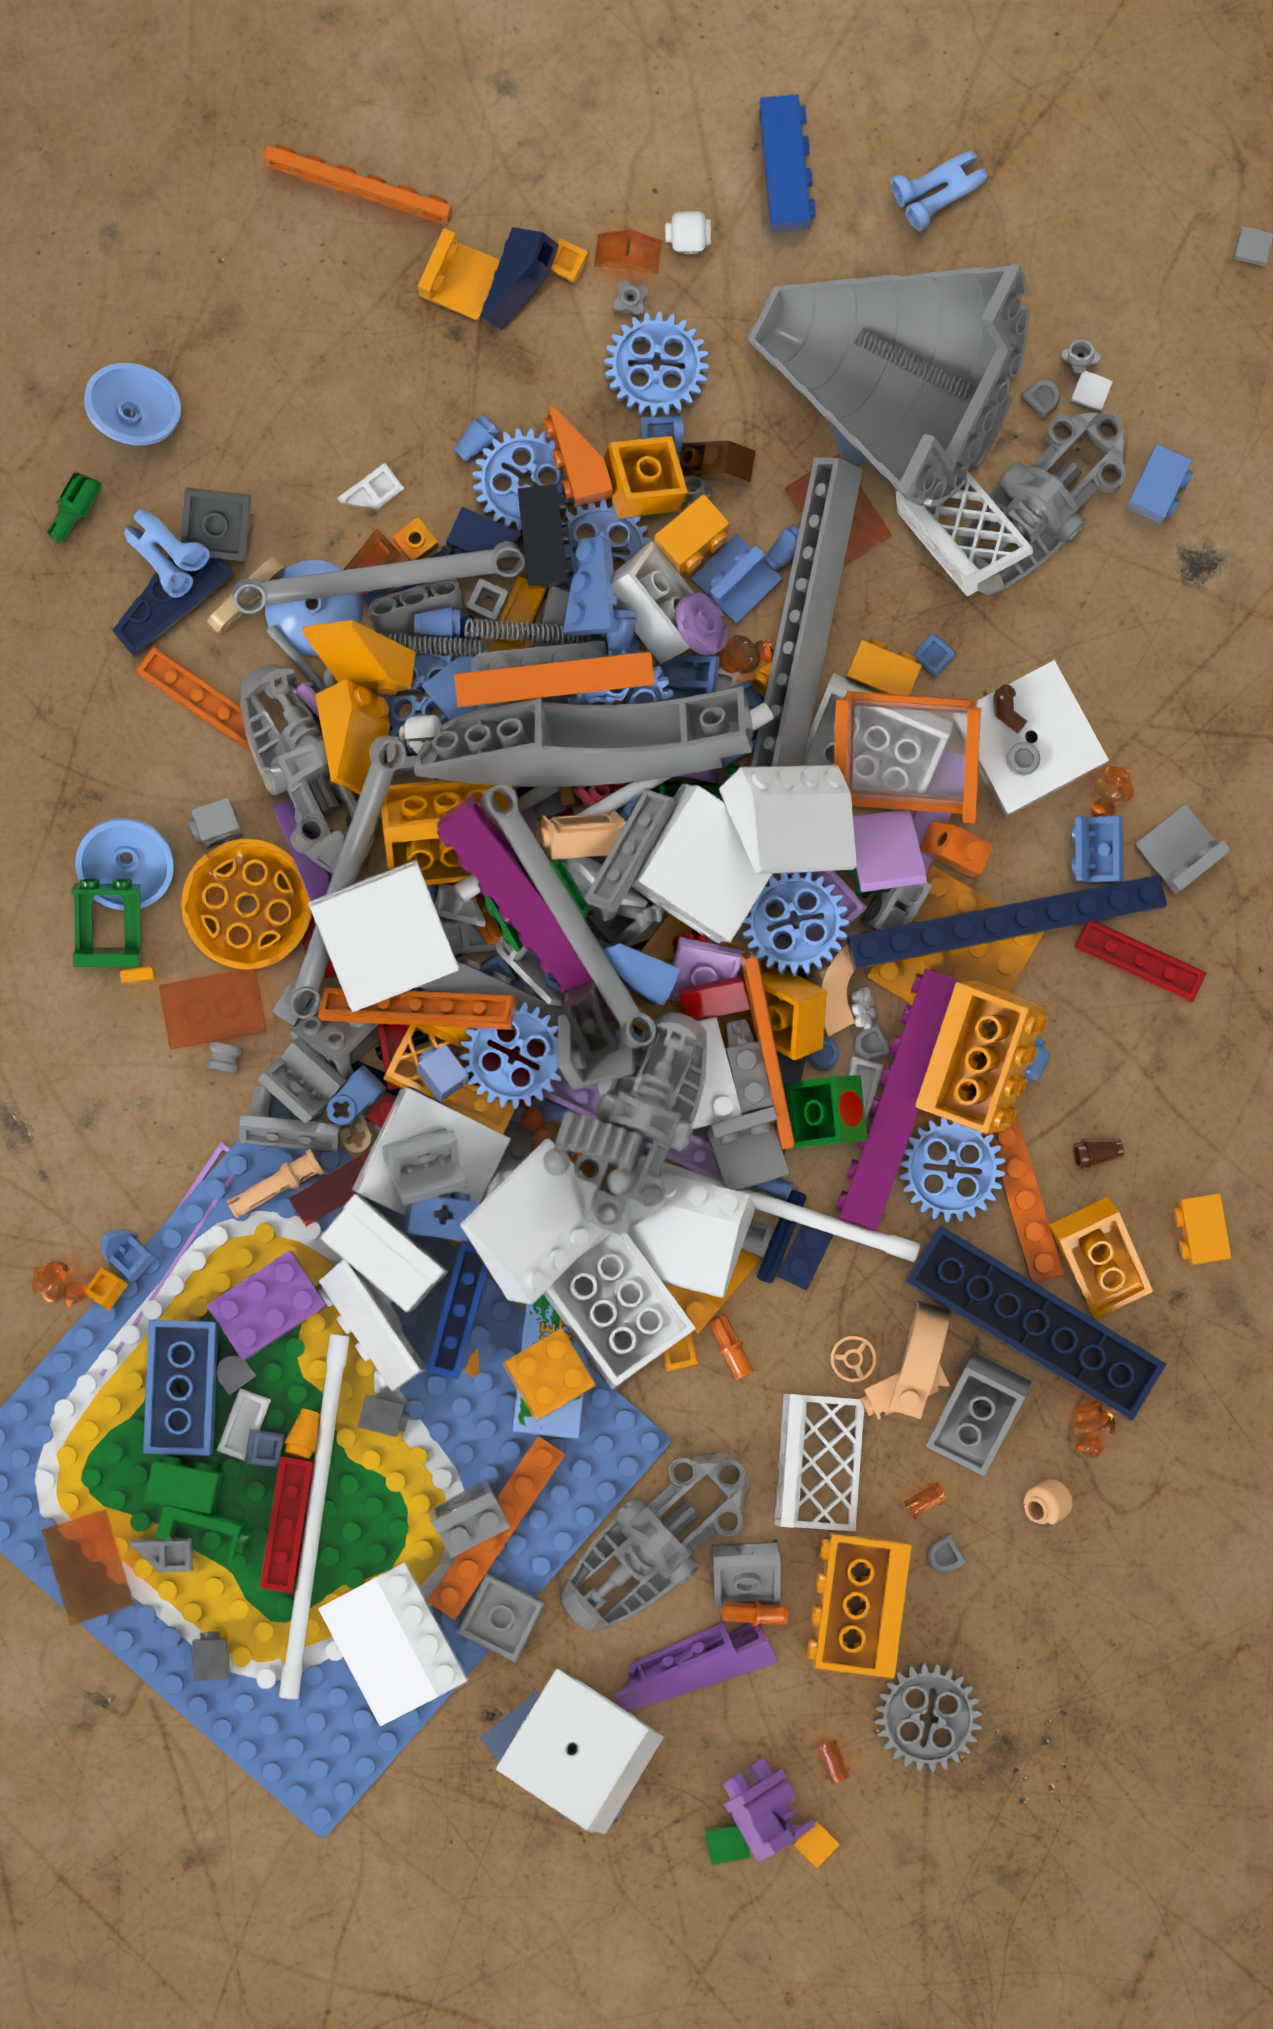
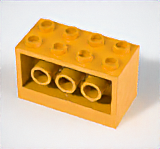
M449 780L390 785L381 808L388 870L416 859L426 885L460 882L472 875V872L467 873L458 861L459 855L453 847H447L441 841L437 834V825L441 816L471 795L481 806L483 794L488 789L497 785ZM494 791L493 795L497 805L501 810L507 812L508 801L502 793ZM492 820L493 823L497 826V828L501 831V833H502V834L504 835V837L506 838L505 834L503 833V831H502V829L500 828V826H499V824L497 823V821H496V820Z
M976 980L956 982L915 1107L985 1134L1005 1131L1007 1127H1011L1017 1113V1109L1014 1108L1017 1096L1023 1094L1027 1084V1078L1024 1077L1027 1066L1032 1065L1037 1054L1035 1043L1038 1034H1042L1047 1025L1048 1016L1045 1015L1047 1006Z
M828 1532V1539L822 1538L819 1558L825 1560L824 1571L817 1572L815 1591L821 1593L819 1605L813 1604L811 1624L816 1626L815 1638L809 1637L807 1657L809 1660H812L814 1668L895 1679L911 1545L909 1543ZM858 1562H862V1566L867 1569L866 1574H862L860 1579H856L855 1575L851 1573L852 1567H856ZM853 1596H858V1600L863 1602L862 1607H858L856 1612H851V1608L847 1606V1601L852 1600ZM849 1629H854V1633L858 1635V1639L854 1640L852 1645H847V1641L842 1638L843 1634L849 1632Z

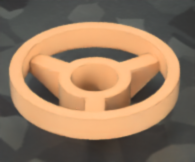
M845 1337L839 1340L831 1351V1367L835 1374L845 1381H862L870 1376L876 1366L875 1350L862 1337ZM856 1339L862 1341L857 1350L850 1349L844 1355L835 1354L837 1347L846 1340ZM868 1346L872 1352L873 1362L870 1370L863 1376L860 1370L863 1362L861 1352ZM852 1352L859 1356V1362L854 1366L847 1362V1356ZM834 1359L843 1360L846 1367L855 1370L858 1378L850 1379L841 1375L835 1367Z

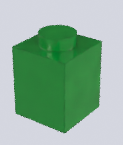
M736 1823L705 1828L711 1865L751 1858L750 1848Z

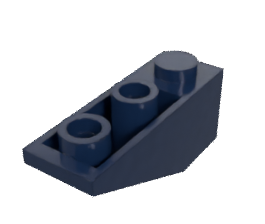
M512 227L509 237L505 242L504 251L498 268L494 273L493 282L480 317L496 329L503 330L549 275L559 244L543 232Z

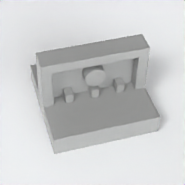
M300 1037L296 1038L281 1058L266 1069L258 1078V1081L305 1124L309 1121L316 1122L327 1108L329 1101L347 1081Z
M446 1128L382 1146L383 1155L402 1206L466 1188V1179L458 1161L457 1139L453 1130L447 1132Z
M488 1480L429 1509L431 1523L437 1534L440 1535L451 1558L510 1528V1524Z
M778 1543L712 1545L715 1606H723L724 1602L753 1603L754 1600L759 1601L760 1604H781V1561Z

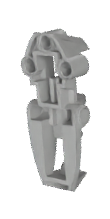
M1094 412L1079 414L1072 418L1066 415L1055 417L1046 431V440L1049 447L1033 465L1027 468L1020 461L1012 463L1002 474L1001 482L989 497L1015 528L1030 540L1029 544L1032 546L1033 554L1005 568L1001 574L996 573L979 582L978 590L991 596L1027 577L1052 557L1067 540L1071 541L1084 527L1083 522L1085 519L1077 511L1089 497H1092L1097 490L1103 493H1113L1119 489L1126 477L1124 463L1127 451V434L1123 431V422L1117 415ZM1104 424L1112 426L1115 430V436L1110 438L1103 436L1100 433L1099 427ZM1058 426L1067 428L1070 437L1064 440L1057 438L1053 431L1054 428ZM1084 436L1105 456L1080 484L1069 493L1067 488L1082 473L1078 466L1068 459L1054 475L1048 472L1059 462L1067 450L1069 451ZM1106 469L1115 471L1118 480L1113 483L1105 481L1102 477V471ZM973 519L968 528L977 529L979 520ZM985 521L982 530L992 531L998 522ZM964 536L960 546L972 547L974 538ZM1002 542L1000 551H1002L1009 542ZM996 544L989 550H995ZM975 557L973 564L980 570L991 564L992 559Z
M279 665L259 667L241 682L239 690L242 719L250 750L266 789L272 795L288 791L296 808L294 819L297 826L290 836L292 847L297 852L307 855L314 863L333 874L347 833L342 835L341 830L331 833L322 813H329L333 809L344 805L348 812L345 821L348 827H350L359 796L357 793L331 781L320 718L295 692L301 685L296 680V672L293 669ZM268 695L271 699L278 698L285 710L283 716L289 724L281 733L278 732L258 697ZM380 811L361 867L369 863L382 811ZM302 830L311 832L314 839L305 837Z
M668 1012L657 1017L654 1021L656 1026L654 1040L648 1045L634 1048V1074L613 1079L609 1091L601 1096L595 1112L599 1121L610 1123L617 1128H625L630 1132L635 1131L642 1135V1141L639 1145L632 1170L636 1171L646 1143L652 1144L632 1197H629V1200H625L601 1191L610 1162L583 1154L577 1158L574 1164V1173L579 1183L580 1199L587 1222L618 1235L632 1229L651 1212L658 1211L664 1206L667 1191L664 1183L659 1179L664 1160L669 1148L681 1152L683 1148H687L694 1130L692 1126L700 1104L705 1080L707 1031L699 1022L681 1013ZM646 1030L640 1036L642 1040L646 1037ZM659 1034L666 1036L663 1045L667 1046L662 1061L657 1062L652 1075L644 1074ZM687 1044L694 1048L676 1089L673 1084L668 1082L673 1069L670 1064L675 1052H681L684 1045ZM584 1164H595L599 1168L597 1175L593 1178L583 1177L580 1174V1169ZM647 1187H656L661 1192V1196L655 1202H648L642 1197L643 1191ZM608 1205L613 1206L618 1211V1214L612 1221H604L599 1216L601 1208Z
M729 1452L700 1454L691 1458L679 1457L673 1460L668 1470L669 1478L672 1482L650 1504L645 1506L639 1498L635 1500L630 1499L617 1511L618 1516L603 1529L582 1555L560 1596L566 1611L578 1625L590 1632H596L635 1615L650 1606L678 1583L683 1584L697 1571L698 1563L691 1557V1554L715 1532L727 1537L739 1533L743 1525L742 1513L750 1491L751 1476ZM683 1462L691 1465L693 1470L692 1477L684 1482L678 1481L674 1476V1468ZM726 1465L737 1467L739 1478L736 1482L728 1484L722 1481L720 1473L723 1467ZM708 1474L728 1498L702 1523L679 1541L676 1537L700 1516L699 1513L688 1501H685L663 1523L659 1517L700 1479ZM724 1512H732L737 1517V1524L732 1530H723L719 1526V1517ZM615 1555L622 1564L610 1574V1579L597 1590L593 1587L583 1595L578 1588ZM634 1576L639 1583L602 1616L598 1609L607 1601L604 1597L617 1585L621 1587Z

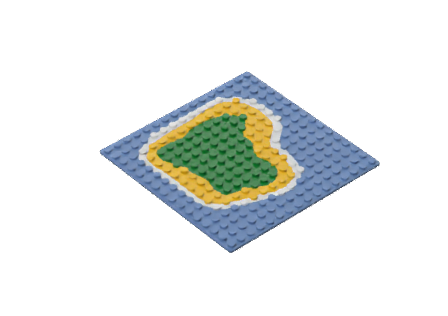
M277 1098L271 1103L269 1117L300 1120ZM239 1139L144 1246L156 1258L135 1282L129 1280L121 1272L118 1277L129 1285L110 1311L94 1302L0 1408V1552L317 1836L324 1838L334 1829L457 1687L380 1726L318 1608L407 1561L428 1601L458 1556L456 1555L451 1558L440 1535L437 1534L431 1523L429 1509L485 1480H488L497 1498L536 1438L540 1436L564 1452L565 1456L487 1571L488 1574L537 1597L669 1446L670 1438L617 1390L611 1389L608 1383L587 1364L586 1369L596 1385L583 1394L578 1439L512 1432L517 1389L502 1365L506 1360L521 1352L525 1309L517 1302L507 1300L501 1288L488 1276L459 1379L424 1370L395 1391H392L389 1386L384 1389L374 1375V1372L378 1369L372 1360L365 1361L356 1349L355 1345L359 1341L353 1332L347 1334L339 1324L337 1317L341 1314L334 1304L306 1320L246 1360L257 1376L241 1387V1389L271 1399L260 1431L282 1433L285 1435V1442L298 1415H300L301 1409H308L321 1414L330 1334L350 1336L346 1365L343 1369L304 1644L299 1699L279 1697L301 1555L300 1547L293 1593L260 1588L279 1467L248 1464L241 1459L217 1451L239 1391L238 1389L229 1395L218 1378L216 1380L213 1455L143 1453L149 1320L217 1322L206 1305L289 1250L293 1251L316 1288L320 1290L322 1286L318 1281L344 1260L342 1256L320 1237L345 1209L344 1206L354 1194L360 1195L352 1190L363 1166L340 1146L338 1153L312 1150L325 1172L323 1175L316 1174L300 1183V1188L293 1190L289 1188L236 1219L226 1200L270 1177L280 1170L279 1167L282 1166V1163L293 1162L305 1155L307 1150L240 1143ZM232 1173L235 1176L226 1188L224 1184ZM369 1199L403 1228L405 1216ZM218 1200L154 1300L148 1301L197 1225L203 1220L204 1214L212 1202ZM410 1234L451 1269L448 1275L433 1288L414 1311L410 1312L403 1310L370 1280L369 1282L427 1366L458 1250L445 1238ZM142 1311L143 1317L137 1326L132 1325ZM220 1325L217 1367L224 1358L239 1356ZM123 1341L125 1344L117 1355L115 1350ZM478 1348L480 1373L473 1378L463 1369L468 1365L469 1357ZM107 1369V1372L105 1373L104 1377L101 1376L100 1373L102 1372V1370ZM180 1381L177 1384V1391L180 1394L188 1392V1383ZM371 1395L405 1404L404 1411L410 1413L405 1432L399 1431L398 1436L394 1437L357 1427L365 1396ZM283 1442L281 1456L297 1458L285 1453L286 1445ZM315 1453L311 1454V1461H314ZM162 1455H172L185 1458L184 1465L194 1466L195 1462L198 1461L218 1465L217 1471L223 1472L224 1476L216 1512L211 1514L247 1524L245 1531L250 1532V1537L245 1552L238 1553V1556L233 1559L228 1558L233 1536L181 1521L178 1523L174 1538L193 1539V1571L159 1573L140 1553L130 1546V1540L160 1539L156 1538L155 1535L164 1504L145 1501L152 1462L154 1460H161ZM483 1579L455 1620L429 1603L466 1675L474 1669L489 1651V1649L457 1634ZM219 1631L220 1637H228L230 1678L194 1681L192 1641L200 1639V1633Z

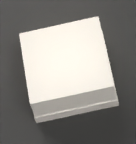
M1055 660L1008 684L1016 691V696L1013 697L1014 711L1027 720V723L1018 734L996 718L993 704L995 692L978 700L977 708H981L979 773L1003 818L1091 773L1109 761ZM955 712L952 715V722L966 747L967 713ZM1020 742L1033 744L1040 753L1038 768L1027 776H1018L1011 772L1006 761L1009 750Z
M681 784L673 797L676 806L632 883L631 888L713 943L731 942L773 873L756 874L725 803L698 785Z
M416 859L308 902L349 1007L353 1012L459 970Z
M406 1087L405 1089H400L352 1190L405 1216L407 1205L402 1206L385 1161L382 1146L446 1128L447 1132L453 1130L456 1136L458 1161L466 1179V1188L454 1192L470 1194V1201L480 1203L511 1138ZM451 1193L443 1194L439 1197L450 1198ZM442 1205L441 1210L434 1211V1216L438 1217L439 1223H441L442 1218H448L449 1212L443 1210Z
M354 1194L344 1206L345 1209L320 1238L406 1312L414 1311L433 1288L442 1282L451 1269L409 1233L403 1232L402 1227L368 1198Z
M556 1669L496 1767V1770L585 1830L592 1833L596 1831L606 1834L664 1736L583 1682Z

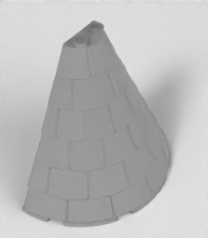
M1015 263L985 269L971 267L899 277L896 274L860 279L848 278L817 283L774 286L771 294L764 300L763 310L757 322L750 328L748 341L775 368L779 369L803 396H806L829 422H832L857 450L861 451L881 475L886 477L906 500L920 506L921 503L927 506H935L948 500L966 484L967 469L970 465L979 467L1005 419L1012 401V397L1008 396L1010 378L1020 375L1025 353L1029 307L1021 304V293L1025 294L1028 288L1021 265ZM865 328V333L867 331H870V335L874 333V338L879 335V340L883 338V343L885 340H888V345L892 342V348L894 345H897V350L899 347H902V351L906 349V355L908 352H911V356L913 354L916 355V358L920 356V361L922 359H925V363L929 361V366L934 364V368L936 366L939 367L938 371L943 368V373L945 371L948 372L947 376L952 373V378L956 375L957 379L961 378V383L966 380V384L970 382L971 386L974 385V389L968 398L963 401V396L961 398H958V394L954 396V391L949 394V389L948 391H945L944 388L940 389V385L936 387L935 383L931 384V380L928 382L926 378L922 380L921 376L917 377V373L914 375L912 371L908 373V368L906 370L903 369V366L899 368V363L894 365V361L892 363L889 360L885 361V356L884 358H881L880 355L876 356V352L867 351V347L863 349L862 345L858 347V344H853V341H855L861 330Z

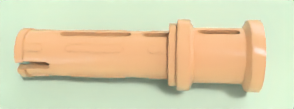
M307 1149L305 1155L291 1163H282L278 1172L226 1200L236 1219L289 1188L292 1190L300 1188V1183L316 1174L323 1175L325 1172L312 1149Z

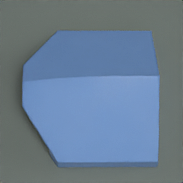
M677 655L662 664L659 663L665 677L669 680V685L663 689H672L673 696L668 698V700L715 692L720 657Z

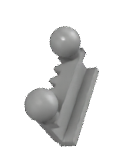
M565 1111L555 1141V1147L545 1154L543 1165L546 1171L552 1175L565 1173L570 1165V1158L567 1154L568 1149L619 1165L618 1169L613 1170L609 1174L607 1186L613 1194L625 1195L632 1190L634 1185L631 1170L642 1141V1135L635 1131H627L622 1127L617 1128L610 1123H602L597 1119H589L584 1115L579 1116L572 1111Z

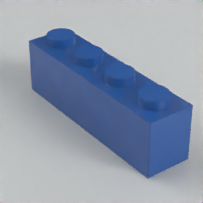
M799 94L761 97L759 114L770 231L809 229L810 219L816 218L815 201L814 199H808L807 187H813L811 167L805 168L804 156L810 155L808 136H802L801 124H807L805 104L799 105Z
M462 1242L460 1244L426 1371L459 1379L489 1271L473 1245Z

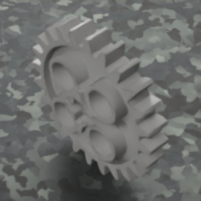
M922 1663L920 1672L916 1673L910 1665L908 1666L909 1676L904 1677L900 1672H897L896 1675L899 1681L897 1684L890 1681L886 1682L891 1690L889 1694L879 1692V1696L885 1700V1704L875 1705V1709L882 1712L883 1716L874 1719V1723L884 1725V1729L880 1730L877 1736L888 1737L883 1748L886 1750L895 1747L892 1758L896 1760L901 1755H904L903 1765L905 1767H908L912 1761H916V1770L921 1771L924 1763H928L930 1771L934 1772L936 1763L940 1762L946 1770L948 1769L947 1759L952 1758L956 1763H960L957 1753L961 1750L969 1754L970 1751L965 1745L966 1742L977 1743L978 1741L971 1735V1731L981 1729L979 1724L973 1722V1718L982 1716V1712L972 1710V1706L976 1705L979 1699L968 1698L973 1687L969 1685L961 1688L964 1677L960 1675L952 1680L953 1670L951 1668H948L944 1674H940V1665L935 1664L932 1672H928L926 1664ZM931 1688H935L936 1693L931 1712L937 1718L936 1721L929 1722L926 1746L922 1747L920 1741L925 1723L919 1716L920 1714L927 1713L929 1692ZM912 1689H919L923 1693V1701L916 1707H911L906 1702V1695ZM945 1695H951L956 1700L955 1709L949 1713L941 1712L938 1706L939 1700ZM906 1722H913L917 1725L918 1732L912 1739H904L900 1735V1728ZM939 1728L948 1729L950 1733L949 1741L943 1746L934 1744L932 1738L934 1732Z

